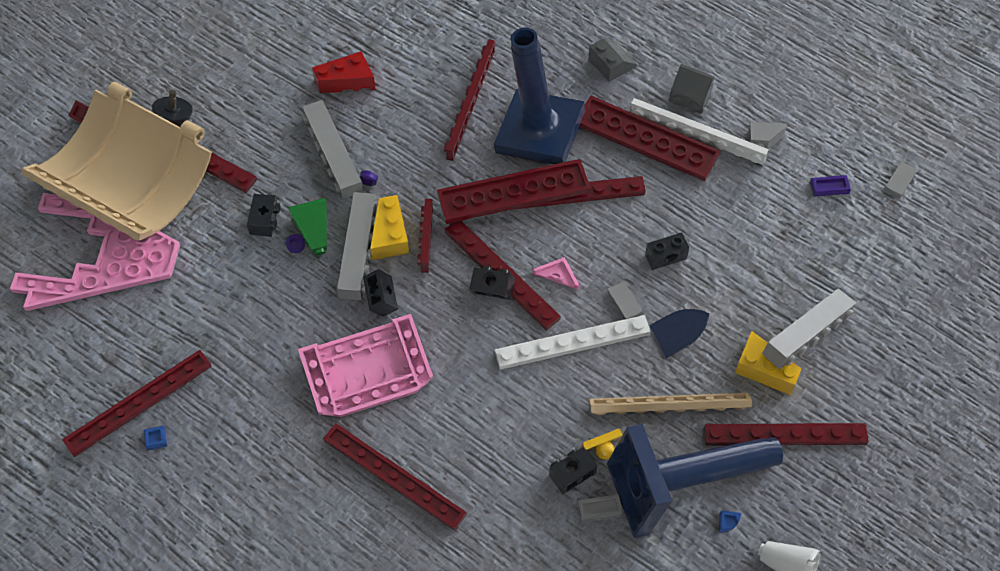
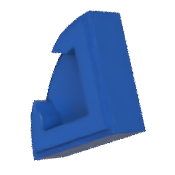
M720 511L719 533L733 530L739 523L741 513Z

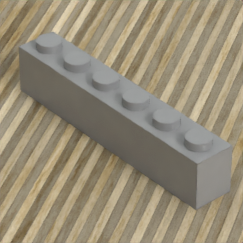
M323 100L302 106V121L304 125L308 124L309 136L315 139V149L322 154L320 159L323 166L327 165L328 167L326 171L329 179H333L335 182L333 183L335 192L340 193L342 199L353 196L354 192H363L362 181Z
M353 193L337 287L340 299L362 300L363 293H366L363 276L369 274L370 266L367 264L368 260L372 259L370 245L378 206L376 194Z
M838 288L771 339L762 354L778 369L785 365L790 366L795 361L796 356L799 355L801 357L808 350L809 346L814 347L818 343L820 337L825 338L832 328L836 329L840 326L843 319L848 320L854 313L852 309L856 303Z

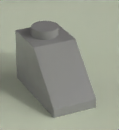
M750 122L748 142L769 149L784 137L787 124Z

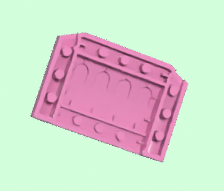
M411 314L392 319L391 323L325 344L317 345L316 343L298 349L319 415L344 417L417 393L433 378Z

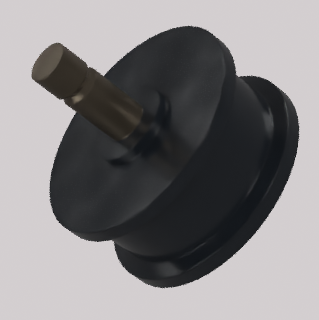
M169 90V97L159 98L152 104L153 113L179 127L186 120L192 122L190 117L193 111L192 105L185 99L176 97V90Z

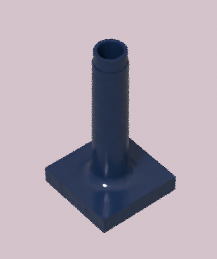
M523 27L517 29L511 35L510 40L518 89L515 91L493 144L495 153L549 164L566 162L585 113L584 101L549 95L537 33L531 28Z
M639 424L626 428L609 458L607 466L616 491L619 494L633 537L637 538L649 535L672 502L669 492L778 466L783 461V450L780 442L775 437L656 460L644 426Z

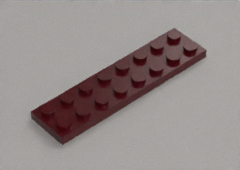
M590 95L585 103V113L581 120L580 128L700 180L706 181L721 151L594 96Z
M581 159L442 188L437 190L445 222L448 224L590 193L591 188Z

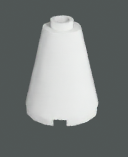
M767 541L766 544L762 543L758 551V555L761 556L760 561L774 571H816L821 553H819L820 550L771 541Z

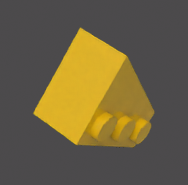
M397 195L382 197L378 200L370 248L372 260L409 253L407 235Z
M751 331L735 373L791 395L802 368L793 362L790 366L785 365L778 369L762 354L767 342Z

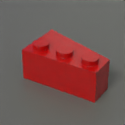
M362 51L312 67L314 82L320 93H336L348 89L359 91V89L363 88L376 90L374 75Z

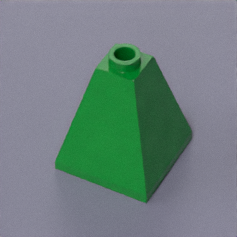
M326 198L288 207L292 224L303 237L312 254L322 255L326 253L328 217Z

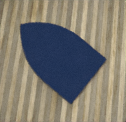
M683 309L650 324L665 357L668 358L695 342L703 333L710 314L697 309Z

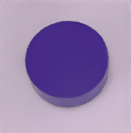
M368 170L361 171L359 176L362 184L367 186L376 185L378 176Z
M292 234L286 239V247L291 253H300L305 248V241L301 235Z

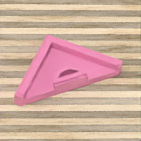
M565 257L533 269V274L579 289V283Z

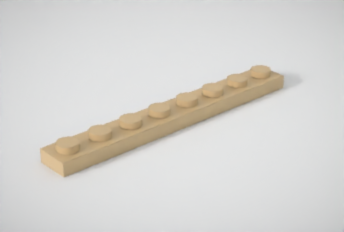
M748 393L589 399V407L591 413L596 415H605L611 412L615 414H625L626 412L643 414L646 411L664 413L666 410L685 412L691 409L695 411H705L706 409L723 411L726 408L744 410L746 407H752V399Z

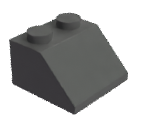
M603 38L589 47L588 59L608 82L637 67V63L616 41Z
M681 64L671 88L669 101L687 107L692 111L702 113L710 99L714 76Z

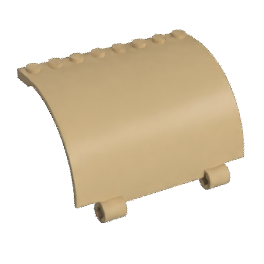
M112 82L107 89V95L94 90L88 111L70 141L46 162L40 165L35 163L23 167L21 174L29 178L30 181L43 186L44 189L57 194L58 197L71 202L74 206L82 208L88 214L96 216L102 222L112 225L118 231L126 233L132 239L140 241L163 229L183 210L194 195L206 172L212 151L198 144L204 136V128L189 120L183 122L181 127L130 101L132 96L131 89L117 82Z

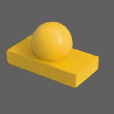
M618 428L583 442L580 448L584 447L587 452L595 449L598 458L609 460L615 449L612 442L619 440L623 434Z

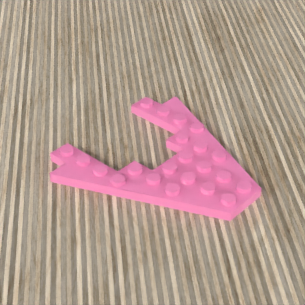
M43 193L38 206L39 212L91 218L87 230L88 234L104 236L96 264L76 263L72 279L15 273L10 290L12 293L27 294L23 308L25 311H30L169 279L172 277L180 243L160 231L140 241L134 240L131 236L118 231L112 225L102 222L101 219L94 215L88 214L82 208L74 206L64 198L58 197L57 194Z

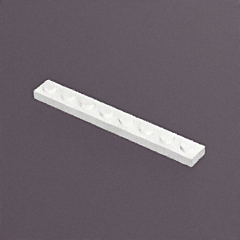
M636 98L631 103V113L687 137L715 146L720 150L728 151L754 163L763 165L769 149Z
M645 315L495 349V355L501 370L648 336L651 331Z

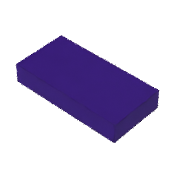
M847 175L810 179L813 197L850 194L851 189Z

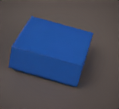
M164 425L144 429L147 451L167 447Z

